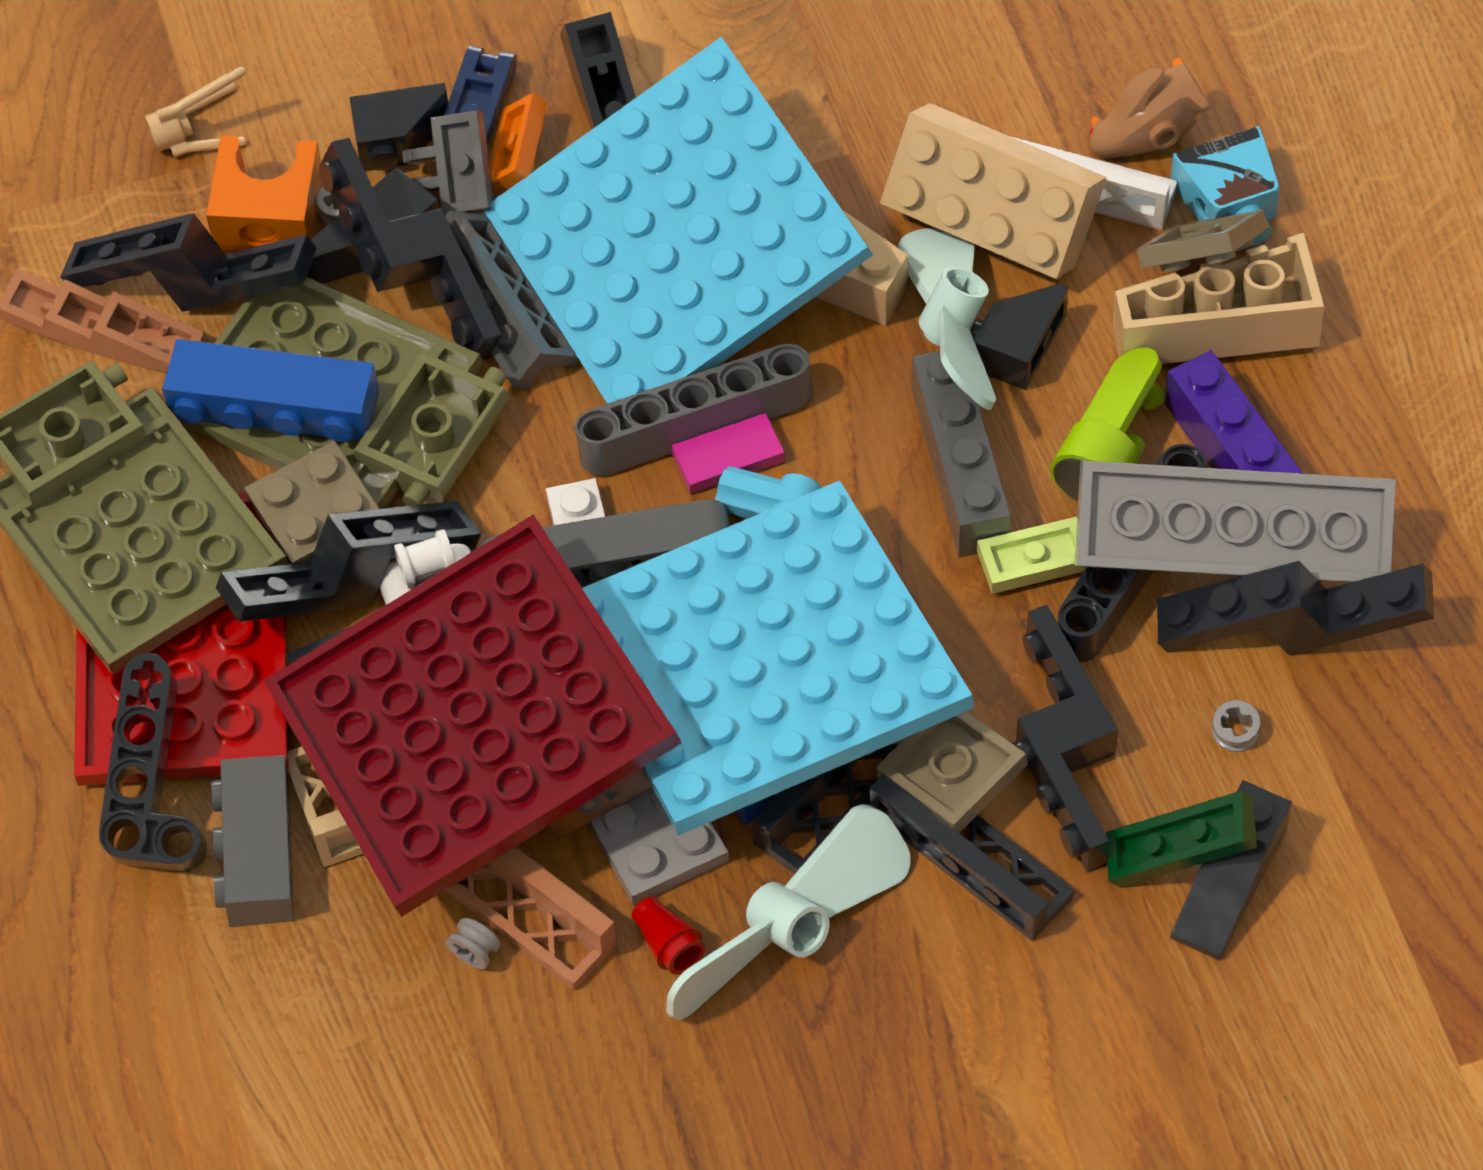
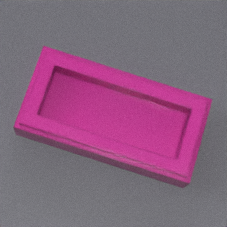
M766 413L671 445L673 458L690 494L718 485L723 470H726L728 466L757 472L785 462L784 450Z

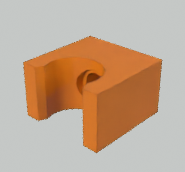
M220 136L206 218L211 236L224 252H236L306 234L310 239L314 237L319 211L316 196L320 188L323 187L319 177L321 157L318 141L300 140L296 146V159L293 166L285 174L274 179L260 180L246 175L238 137Z

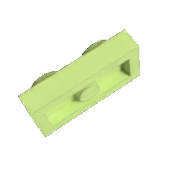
M1077 517L978 540L977 553L991 593L994 594L1083 572L1086 567L1075 566Z

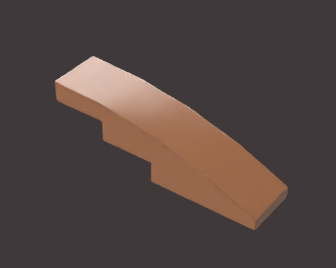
M16 268L0 299V319L92 354L163 372L168 370L176 339L201 342L204 332L115 291H112L109 299L67 280L63 281L61 287L55 286Z

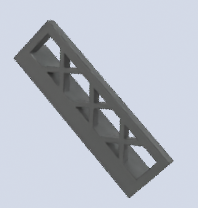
M448 211L445 217L502 334L491 353L512 387L528 389L546 365L575 367L580 361L488 216L485 214ZM476 231L482 232L486 240L479 236ZM545 339L553 343L556 348L549 347Z

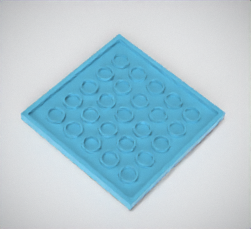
M722 37L529 174L526 179H522L492 201V208L484 209L489 220L607 404L719 366L873 256L869 247Z
M840 480L582 588L682 742L642 768L678 836L974 708L972 693Z

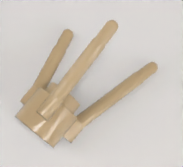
M238 67L178 102L145 116L158 151L161 152L170 148L174 158L189 152L218 150L220 139L186 142L185 137L193 135L187 115L233 92L236 89V85L233 82L244 76L246 69ZM238 137L240 147L245 146L247 140L244 137Z

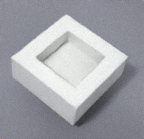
M596 478L546 488L547 502L553 525L605 517Z

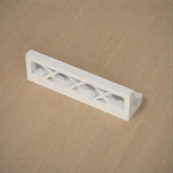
M1015 138L1107 177L1095 210L1096 213L1159 230L1163 229L1176 194V180Z

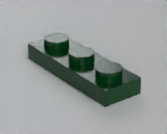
M1241 790L1107 831L1106 836L1109 840L1107 854L1108 882L1122 888L1257 848L1254 797Z

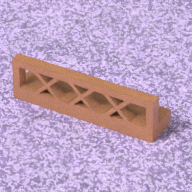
M516 846L445 890L574 991L617 946L615 923L613 920ZM498 879L506 886L507 900L482 901L475 895V881ZM459 882H468V889ZM513 892H515L522 899H514ZM538 910L547 917V931L522 932L515 926L514 912ZM508 912V920L499 913ZM553 922L563 930L554 931ZM578 941L589 949L590 952L572 970L556 958L555 943ZM539 944H548L549 952Z

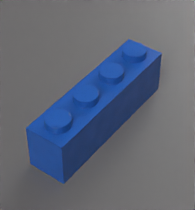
M176 339L162 387L167 407L176 418L184 422L199 423L205 421L227 424L236 429H249L250 427L269 429L291 436L300 433L326 436L338 442L348 440L360 441L371 426L380 392L374 363Z

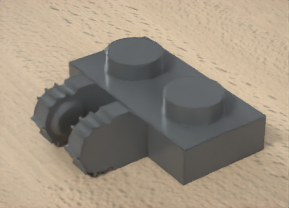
M475 110L431 117L434 146L405 150L402 152L403 163L411 165L436 160L438 176L412 178V180L426 191H440L441 207L444 215L448 211L470 213L492 208V201L494 199L483 112Z

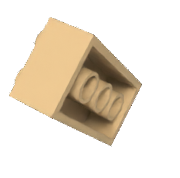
M929 103L909 113L880 204L1058 279L1076 267L1107 177Z

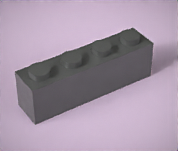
M940 351L912 356L911 390L958 557L978 554V540L1010 532V512L978 403L967 395L949 376L941 362Z

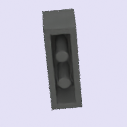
M285 755L220 760L221 780L211 781L213 811L222 812V827L213 828L215 860L223 859L224 875L214 876L216 908H226L229 927L293 922L289 778Z

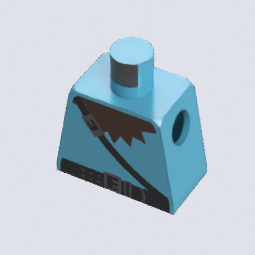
M1259 126L1173 154L1170 179L1177 181L1176 193L1198 221L1264 209L1266 220H1270L1276 215L1280 193L1279 184ZM1268 221V229L1253 238V246L1263 243L1271 236L1272 228Z

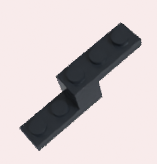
M350 138L332 141L319 165V177L323 188L331 193L337 205L339 220L343 230L350 234L358 250L362 271L367 276H370L377 292L430 279L433 297L438 304L443 306L449 318L454 341L462 347L479 353L482 360L487 359L502 334L442 209L389 221Z
M191 213L75 242L60 278L63 281L67 280L84 288L92 285L99 286L108 281L129 276H140L146 272H151L179 309L184 312L201 307H212L218 303L244 297L251 298L257 294L282 288H293L303 284L317 247L306 234L225 254L197 216Z
M457 501L328 514L310 562L221 572L216 590L239 622L368 607L373 604L389 560L396 558L393 545L402 543L405 547L434 538L436 531L444 529L450 544H464L470 550L476 549L482 533Z
M1300 561L1284 564L1158 598V644L1169 653L1262 628L1291 656L1434 619L1432 572L1424 564H1419L1326 589Z
M1046 604L1028 612L1027 632L1022 636V640L1029 659L1034 664L1040 662L1046 672L1047 689L1055 704L1019 718L1017 721L1016 741L1012 742V744L1026 753L1028 765L1023 771L1030 770L1038 783L1035 789L1043 810L1048 815L1054 813L1062 827L1059 829L1060 838L1066 852L1071 858L1078 856L1088 873L1106 865L1109 840L1072 773L1114 756L1116 753L1118 729Z

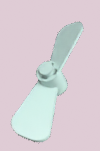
M936 227L912 231L901 238L897 248L908 254V275L926 303L918 321L919 326L930 342L940 346L941 362L953 381L981 407L991 410L996 401V396L970 332V328L989 292L984 280L972 272L975 244Z
M858 805L850 809L785 886L778 882H770L760 887L752 895L746 911L749 929L680 975L667 995V1014L675 1020H682L693 1014L771 942L796 957H807L821 947L828 935L830 917L902 882L910 869V852L892 820L885 813L870 805Z

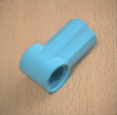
M728 466L726 470H723L720 477L715 500L725 504L728 514L748 519L820 489L822 486L812 478L801 474H786L780 480Z

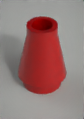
M654 896L643 899L635 906L631 917L638 925L659 968L669 970L674 975H680L702 959L705 953V945L702 942V933L697 928L665 907Z

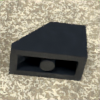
M445 82L349 97L358 155L364 170L384 171L397 166L410 165L409 163H403L402 152L426 147L433 139L431 117L443 116L448 105Z
M1059 283L993 303L984 321L977 319L974 322L970 332L988 376L1023 390L1028 388L1067 315L1068 286Z

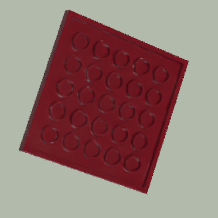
M534 514L264 680L401 917L682 743L677 732Z

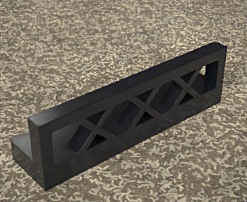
M899 744L887 745L778 792L753 820L754 845L795 874L850 809L858 805H870V788L878 779L853 781L851 768L858 760L881 758L882 761ZM846 775V782L838 783ZM862 793V795L855 801L854 794ZM848 794L849 809L843 816L819 818L818 804L826 796ZM812 812L813 819L804 820ZM829 830L822 838L821 831ZM812 831L815 833L816 845L803 860L782 846L792 833Z
M883 775L870 788V806L882 811L892 820L904 841L1029 940L1033 941L1074 898L1075 891L979 815L967 825L970 829V842L886 775ZM977 835L985 841L978 842ZM986 854H1003L1011 861L1012 874ZM1018 867L1022 869L1025 873L1019 874ZM1042 885L1055 896L1047 903L1027 886Z

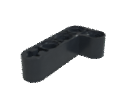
M141 653L133 657L126 664L123 672L99 827V841L103 849L119 864L174 872H188L197 868L204 861L207 853V842L202 832L189 819L159 814L178 687L177 679L167 662L159 655L153 653ZM151 671H155L161 679V683H152L149 694L150 702L155 709L159 710L146 706L147 692L139 682L140 680L149 679ZM141 722L154 723L155 734L148 743L135 745L130 742V733L135 725ZM133 774L146 775L148 784L146 790L141 795L133 798L123 796L122 786L129 776ZM125 826L137 827L140 833L138 843L129 850H117L114 846L116 833ZM179 832L192 834L193 845L187 854L181 857L168 855L167 844L173 835Z

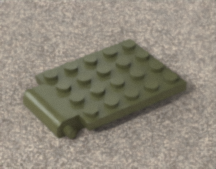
M306 277L303 284L293 288H282L246 298L214 343L374 363L380 392L371 426L360 441L335 442L379 509L388 508L399 490L405 493L402 501L407 506L423 505L424 502L429 504L442 503L510 401L507 391L501 387L507 377L500 369L490 367L483 378L477 376L483 367V361L479 353ZM178 419L183 427L277 470L334 441L326 436L301 433L291 436L276 430L253 427L249 429H236L227 424L205 421L188 423Z
M91 360L0 414V468L5 473L4 476L0 477V527L111 675L123 669L133 657L141 653H149L225 606L226 602L216 590L221 572L288 564L286 555L156 391L151 387L125 403L114 389L128 380L123 368L116 363L101 372Z

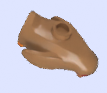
M1179 57L1173 61L1171 68L1165 71L1161 68H1153L1134 77L1128 82L1105 119H1099L1096 116L1092 117L1089 146L1097 156L1103 159H1113L1148 153L1156 149H1166L1174 145L1180 136L1195 125L1196 115L1199 112H1205L1212 107L1198 83Z

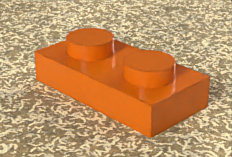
M531 93L501 110L489 161L492 190L497 196L509 190L522 179H526L535 170L534 159L538 141L544 131L543 120L547 107V102L535 93Z

